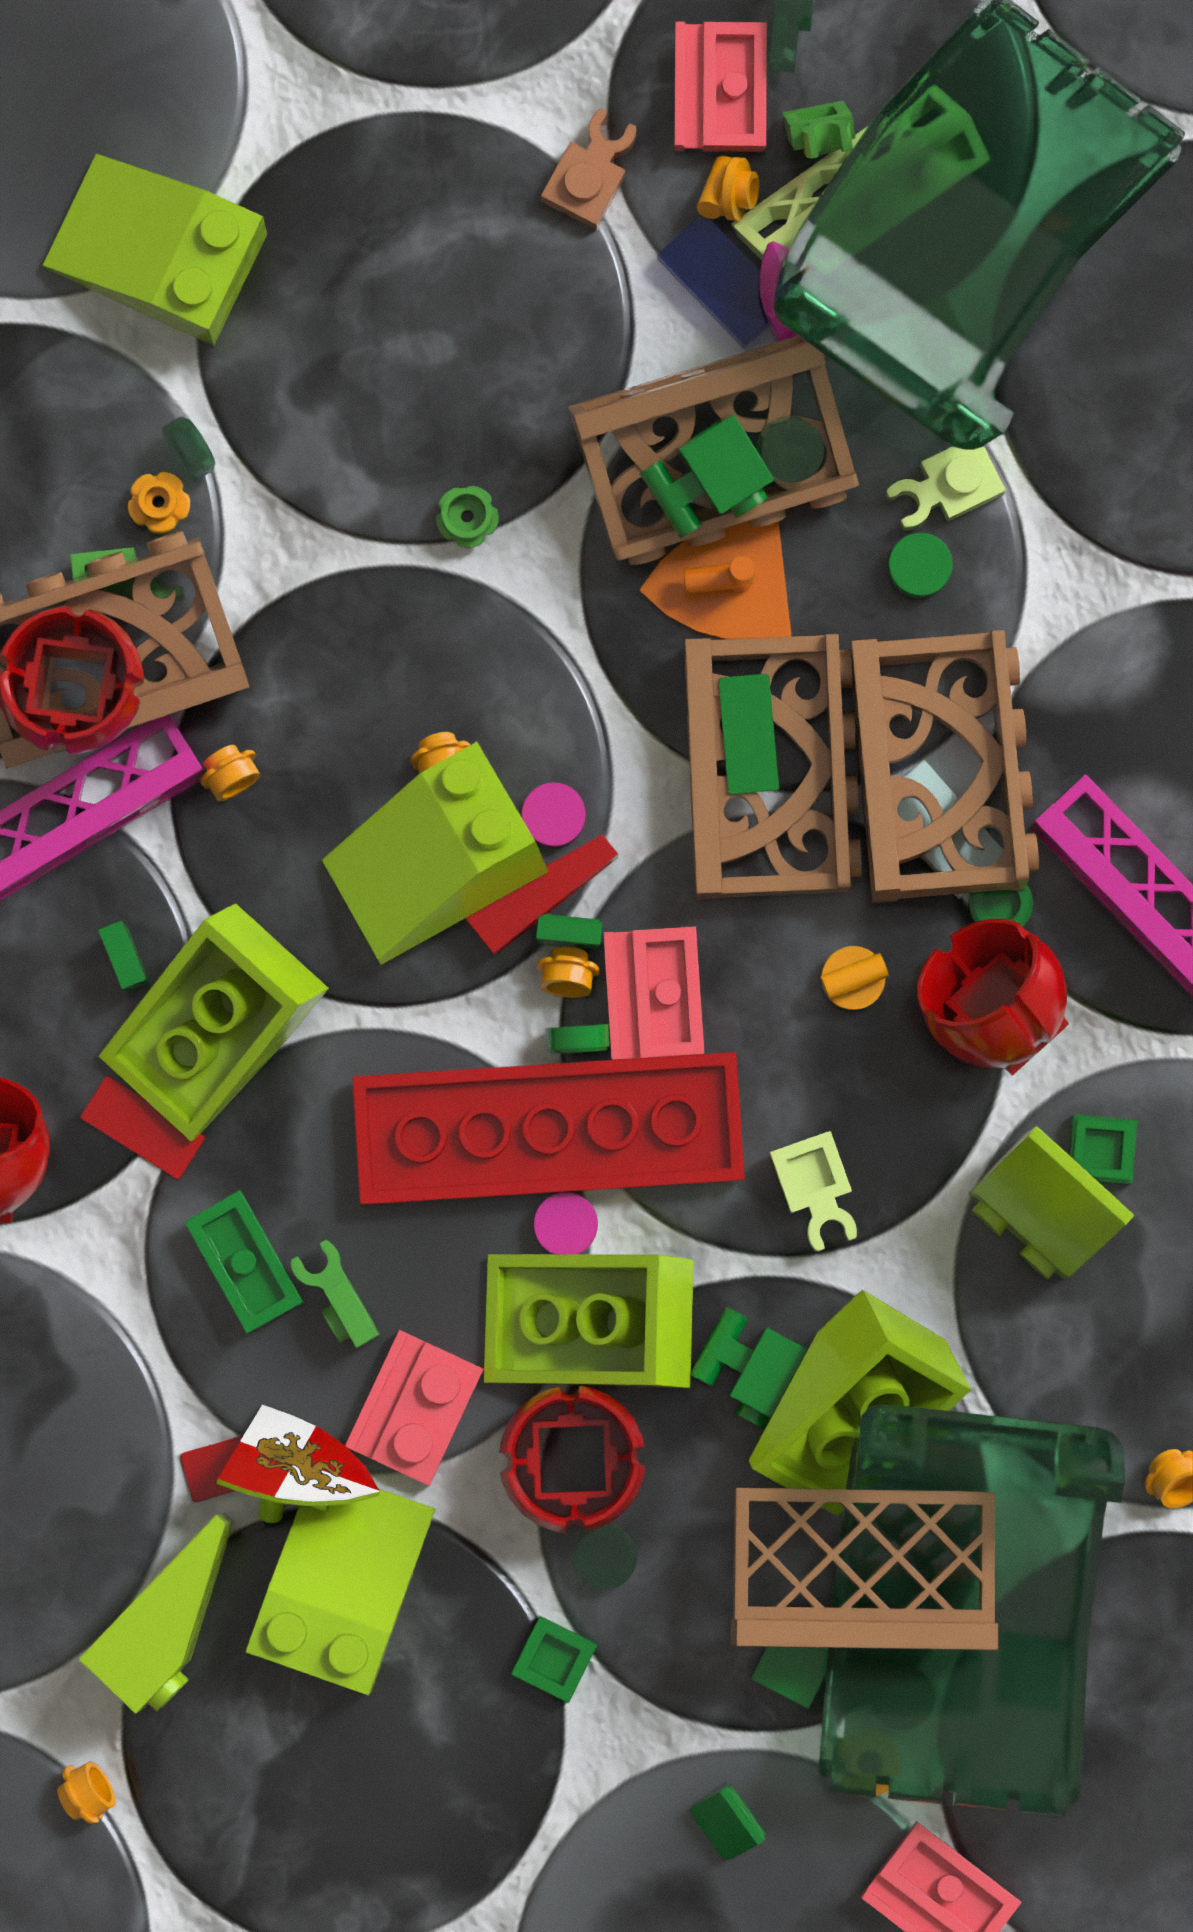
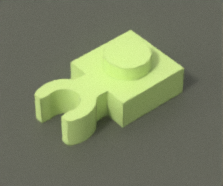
M977 434L921 461L920 468L926 480L922 482L912 479L897 481L888 488L885 496L888 502L896 500L903 495L915 499L918 510L914 514L903 518L900 522L902 531H911L923 525L929 516L930 510L940 506L947 522L1003 496L1006 489Z
M831 1131L769 1153L790 1214L805 1208L809 1209L812 1218L808 1223L807 1238L811 1247L816 1252L825 1249L824 1242L820 1236V1228L826 1221L833 1220L840 1223L848 1241L856 1238L857 1228L854 1219L848 1212L838 1208L835 1200L836 1197L850 1193L852 1190Z

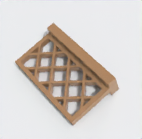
M734 1488L733 1619L730 1621V1646L998 1650V1623H995V1492ZM749 1502H775L793 1521L768 1548L749 1530ZM787 1502H809L812 1504L799 1515ZM824 1503H840L858 1522L833 1549L806 1522ZM852 1503L877 1505L864 1516ZM889 1504H904L922 1523L897 1550L871 1524ZM917 1504L942 1506L928 1517ZM954 1505H979V1534L961 1551L936 1523ZM799 1528L825 1554L800 1581L773 1555ZM864 1529L890 1555L865 1582L838 1556ZM928 1531L955 1557L929 1583L903 1557ZM750 1542L761 1555L748 1566ZM978 1546L979 1568L968 1558ZM767 1560L793 1588L774 1607L748 1606V1578ZM831 1561L858 1588L839 1608H824L805 1588ZM896 1562L922 1588L903 1609H890L870 1589ZM960 1564L979 1582V1610L953 1609L935 1590ZM800 1594L812 1607L786 1606ZM865 1595L876 1608L851 1607ZM929 1596L941 1609L916 1608Z

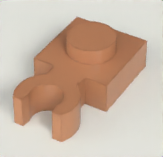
M602 108L590 120L588 134L590 144L587 150L570 141L541 195V202L596 231L626 177V170L613 164L615 158L626 155L633 148L636 140V126L632 124L627 126L624 135L620 139L611 141L604 138L601 134V129L606 123L608 112Z

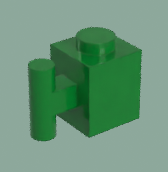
M728 414L675 448V451L688 470L681 477L674 480L661 459L639 473L680 538L702 525L689 505L690 502L699 496L704 495L715 514H723L730 509L735 518L765 501L768 496L763 487L775 480L734 414Z
M725 1307L690 1375L712 1387L723 1365L739 1372L740 1375L728 1397L740 1402L734 1414L765 1430L808 1349L767 1327L764 1328L754 1349H750L737 1341L748 1318L729 1307Z

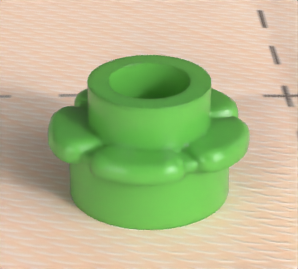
M477 486L453 488L446 492L439 502L441 512L436 517L437 527L441 535L447 540L454 539L460 547L472 548L481 545L487 534L491 535L495 532L499 521L498 510L492 507L490 494ZM470 511L473 514L472 521L464 522L461 519L462 513Z

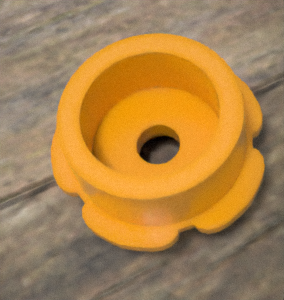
M160 472L157 476L144 474L139 477L131 486L132 500H129L127 504L131 519L139 526L145 525L152 533L163 534L172 531L180 521L187 517L190 510V498L182 490V481L174 474L168 472ZM157 496L164 498L165 501L164 505L160 508L152 504L153 499Z
M450 732L435 733L419 742V750L411 756L410 761L414 770L420 774L424 770L470 746L467 741L458 742L455 735Z
M229 745L218 750L203 763L206 772L200 779L201 785L205 789L210 788L217 801L228 800L244 792L261 776L253 763L256 753L253 750H245L240 753L236 745Z
M575 947L553 948L550 952V957L541 958L536 964V968L541 970L542 974L540 988L550 995L564 998L588 996L591 993L594 976L599 975V967L595 963L588 961L589 954L586 951Z
M1177 1449L1164 1451L1149 1466V1474L1144 1484L1145 1489L1149 1495L1154 1494L1156 1499L1160 1500L1167 1508H1181L1193 1502V1451L1191 1450L1184 1452Z
M91 1761L78 1768H75L73 1765H68L64 1768L62 1777L65 1782L58 1786L57 1789L62 1807L74 1820L82 1818L89 1824L98 1823L103 1818V1813L113 1808L116 1803L114 1790L109 1779L102 1769Z

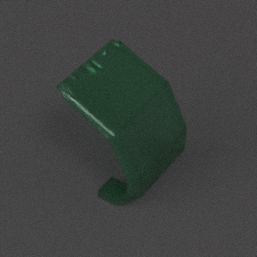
M980 0L879 109L803 220L777 269L774 313L783 325L940 439L953 447L963 450L981 448L1004 434L1014 413L992 398L991 394L1005 366L1078 260L1176 163L1181 152L1180 142L1185 135V131L1152 106L1148 105L1142 110L1137 109L1135 106L1139 103L1140 97L1100 67L1091 73L1088 72L1086 68L1090 60L1050 29H1047L1040 35L1035 32L1034 29L1038 27L1039 21L1011 0Z
M891 1404L875 1405L864 1412L852 1443L846 1490L995 1492V1623H998V1650L828 1647L818 1772L824 1778L830 1779L829 1792L875 1797L876 1784L888 1785V1799L941 1804L942 1793L952 1792L953 1806L1006 1812L1007 1799L1018 1800V1812L1021 1814L1065 1818L1067 1805L1073 1804L1078 1800L1081 1788L1088 1643L1107 1502H1122L1125 1486L1124 1448L1116 1435L1098 1427ZM852 1503L864 1516L877 1505ZM889 1504L871 1522L896 1550L922 1525L921 1521L904 1504ZM917 1504L928 1517L942 1506ZM954 1505L936 1523L961 1551L979 1534V1505ZM844 1507L839 1542L858 1524ZM865 1529L838 1555L863 1582L890 1557ZM930 1531L903 1555L928 1583L955 1558ZM979 1546L968 1556L978 1568ZM897 1562L870 1588L890 1609H903L922 1590ZM960 1564L935 1590L953 1609L979 1610V1582ZM837 1566L831 1608H839L858 1589ZM863 1595L851 1608L876 1607ZM928 1596L916 1609L941 1608Z

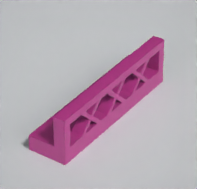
M170 715L142 724L0 810V836L15 840L11 855L0 861V902L200 781L205 772ZM164 730L178 754L151 771L135 768L141 743ZM130 750L126 765L111 762ZM100 768L124 774L121 788L96 804L80 801L86 776ZM133 776L138 777L136 780L132 781ZM75 784L72 798L57 795ZM45 801L69 807L65 823L41 837L26 834L33 808ZM78 809L84 810L77 815ZM20 817L17 831L2 828ZM24 842L30 843L23 847Z
M1085 774L1055 804L1053 803L1034 821L1030 829L1193 998V884ZM1083 794L1102 813V838L1086 837L1063 814ZM1111 823L1126 838H1111ZM1096 847H1102V853ZM1110 847L1136 848L1146 858V884L1130 883L1110 862ZM1155 869L1170 884H1155ZM1139 892H1146V899ZM1155 893H1180L1190 904V930L1174 929L1154 908ZM1184 938H1190V944Z

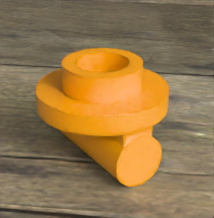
M718 156L715 159L697 204V211L700 215L708 219L725 216L727 220L741 221L747 209L752 210L755 208L759 196V177L757 172L751 171L750 164L746 158Z
M848 946L837 950L827 959L820 979L823 990L832 1003L843 1009L860 1010L870 1006L879 998L885 986V978L889 977L880 953L874 954L870 950L859 946Z

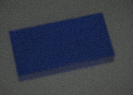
M702 215L698 216L658 254L657 260L743 349L769 326L760 297V270L710 219Z

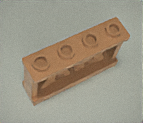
M807 332L568 406L610 550L617 561L628 558L630 565L651 562L666 554L665 546L684 540H689L690 546L712 543L726 536V527L749 521L750 527L773 524L787 516L785 512L787 508L809 502L810 508L827 507L847 498L845 490L859 486L826 371L825 358L817 337L811 332ZM806 371L820 420L806 416H790L793 374ZM743 391H752L756 395V403L749 410H766L765 418H747L736 414L733 407L736 396ZM709 401L711 407L721 419L728 414H734L744 431L760 432L754 447L773 475L774 481L778 486L765 489L764 491L768 498L750 511L735 518L730 509L723 514H715L704 495H701L693 500L692 503L706 507L694 511L702 525L682 538L679 537L664 512L660 519L646 526L633 524L624 517L621 508L622 498L628 487L641 477L639 474L641 471L661 459L674 480L685 474L667 463V461L678 455L675 448L688 441L693 433L696 418L694 405ZM660 417H671L677 423V433L667 445L654 452L649 445L656 444L665 437L654 434L653 423ZM786 430L808 431L822 440L825 447V457L817 471L806 476H795L789 472L788 463L791 457L796 454L809 455L799 444L791 441L783 442ZM612 431L618 443L635 463L623 471L612 484H610L596 437ZM648 486L644 488L640 495V509L647 501L656 500Z
M183 531L148 542L149 554L125 561L122 551L86 563L89 571L87 575L66 582L62 572L46 575L25 584L28 591L27 595L4 602L0 592V626L6 624L21 625L25 620L35 615L32 611L65 601L62 606H70L75 615L82 616L85 610L91 609L119 618L150 635L136 648L140 655L141 663L148 654L162 645L169 652L158 656L154 661L162 662L167 668V673L159 681H149L144 678V683L135 688L134 695L140 699L141 703L128 728L249 688L248 679L200 538L186 541ZM166 570H175L185 574L192 581L195 589L194 599L189 610L173 623H170L161 615L165 614L173 606L176 596L175 588L165 598L153 595L150 590V583L153 578ZM135 577L132 586L133 599L100 589ZM205 610H207L224 660L223 663L212 667L207 665L198 650L182 633L192 626ZM50 657L42 709L97 717L102 684L90 674L79 669L55 668L58 658ZM0 666V673H3L5 668ZM68 681L83 686L86 691L85 702L76 709L67 708L62 703V695L68 689L62 688L50 692L51 682ZM0 708V753L6 769L66 749L62 745H56L49 752L24 740L17 732H13L12 726Z
M1004 630L991 631V633L877 642V639L852 641L850 646L852 657V698L872 903L898 901L900 898L1010 889L1012 891L1025 890L1029 881V872L1039 870V853L1036 834H1025L1023 810L1032 809L1033 796L1030 772L1019 771L1016 748L1026 747V724L1023 709H1012L1010 686L1020 684L1017 647L1006 648ZM961 660L970 661L984 671L987 678V688L982 696L978 698L969 697L963 690V683L968 677L964 676L953 684L949 698L937 692L940 676L954 662ZM932 662L925 687L910 681L881 676L880 666ZM912 709L921 712L920 722L914 735L907 739H900L892 734L889 723L893 718L903 717L910 725ZM992 709L994 712L996 740L977 720L987 715ZM933 719L949 728L961 738L982 763L970 787L944 814L937 799L922 784L909 778L890 776L889 764L910 757L924 744L930 733ZM999 780L1001 782L1003 812L993 807L984 806ZM907 798L917 799L925 807L932 823L923 828V819L920 812H918V816L914 820L904 821L898 815V805ZM986 827L995 828L1000 833L1004 845L1003 853L995 863L986 867H977L968 863L959 855L952 841V837L959 831H962L963 838L968 845L977 850L984 851L985 848L978 840V833ZM940 846L946 862L953 870L900 875L899 864L925 855Z
M838 634L711 640V638L685 639L684 662L695 900L721 899L723 897L848 893L851 887L850 877H861L860 839H848L847 814H858L859 810L857 776H845L844 751H855L856 743L854 713H842L841 688H852L851 650H839ZM768 659L761 674L769 675L770 685L777 670L789 661L800 660L809 663L819 675V692L810 700L801 699L795 691L796 683L800 677L794 678L786 684L782 691L781 700L771 694L774 725L781 729L797 745L811 765L806 777L797 790L771 816H769L765 803L757 792L729 794L727 776H717V762L726 761L724 738L720 729L722 715L719 678L728 676L713 674V661ZM825 709L828 747L806 721L819 716ZM828 780L830 786L831 818L822 812L809 810L824 790ZM733 798H743L751 806L758 825L748 830L749 822L746 813L738 822L729 821L724 815L725 804ZM812 830L821 832L827 842L828 854L825 861L818 868L811 871H800L793 868L783 859L776 842L783 834L787 832L788 840L796 850L809 854L803 845V836ZM765 847L770 864L778 874L773 876L722 878L721 864L738 860Z

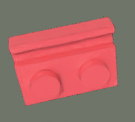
M675 22L674 151L703 149L702 152H765L767 22H704V24Z
M696 927L633 930L631 932L616 933L603 932L611 1060L704 1054Z
M399 1330L345 1446L430 1486L484 1369Z
M917 1820L879 1869L878 1874L860 1895L864 1901L904 1932H1000L1022 1903Z

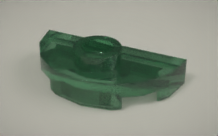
M814 0L775 1L769 63L772 71L794 73L798 31L811 32Z

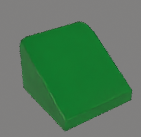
M724 1782L695 1803L690 1809L692 1817L720 1856L725 1860H731L766 1840L764 1829L731 1783L727 1784Z

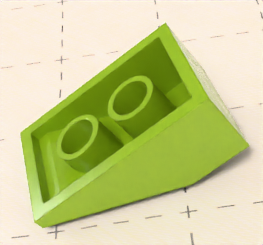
M95 154L42 266L48 271L214 346L267 236V230L263 216L209 191Z
M478 742L421 772L322 859L380 965L548 873L536 841Z
M235 903L204 919L98 1057L192 1142L288 1040L329 988Z
M1037 1126L1020 1136L968 1193L978 1202L972 1209V1212L997 1235L1001 1236L1008 1229L1025 1245L1019 1255L1047 1280L1054 1272L1061 1279L1069 1278L1135 1216Z
M488 1254L484 1383L690 1388L694 1259L659 1254Z
M862 1289L817 1332L750 1456L749 1463L753 1470L787 1489L866 1490L971 1391V1388L946 1339ZM824 1503L821 1508L836 1516L844 1510L840 1503Z
M379 1489L380 1493L377 1497L349 1504L331 1505L328 1512L311 1506L300 1505L268 1587L246 1652L369 1696L375 1684L436 1508Z
M226 1513L215 1515L79 1658L135 1714L148 1705L155 1711L163 1708L189 1681L181 1670L192 1659L234 1521Z

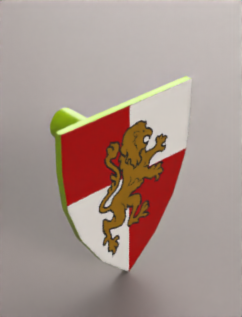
M265 1405L260 1407L216 1483L246 1495L260 1498L257 1515L261 1520L268 1523H276L282 1519L285 1504L311 1506L328 1512L331 1505L349 1504L377 1497L380 1493L366 1466L343 1443L313 1424Z

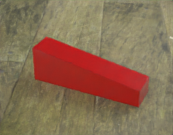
M602 834L546 866L548 873L468 916L464 920L495 957L537 924L539 916L552 912L617 860L618 853Z

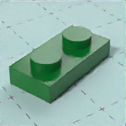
M241 1190L184 1222L247 1334L252 1333L304 1303Z

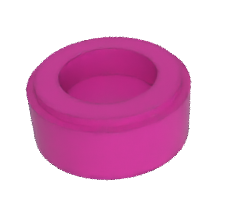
M546 783L538 786L527 796L524 802L522 819L536 843L547 848L567 846L579 837L585 825L586 812L584 803L580 795L565 784Z
M561 1192L548 1197L539 1206L534 1218V1230L539 1243L552 1254H580L593 1243L598 1230V1219L593 1206L584 1197L571 1192Z

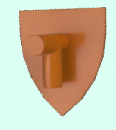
M749 521L725 528V537L700 546H690L689 540H684L660 560L639 590L666 616L698 633L724 640L792 637L779 521L761 527H750Z

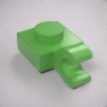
M324 1240L320 1245L327 1255L328 1263L322 1272L318 1274L309 1273L298 1256L291 1259L292 1271L302 1283L308 1286L320 1287L324 1290L331 1305L321 1311L339 1343L351 1338L356 1348L360 1349L381 1335L350 1280H348L344 1273L338 1250L331 1242Z

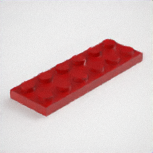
M736 1052L352 1076L361 1206L738 1182L745 1180Z

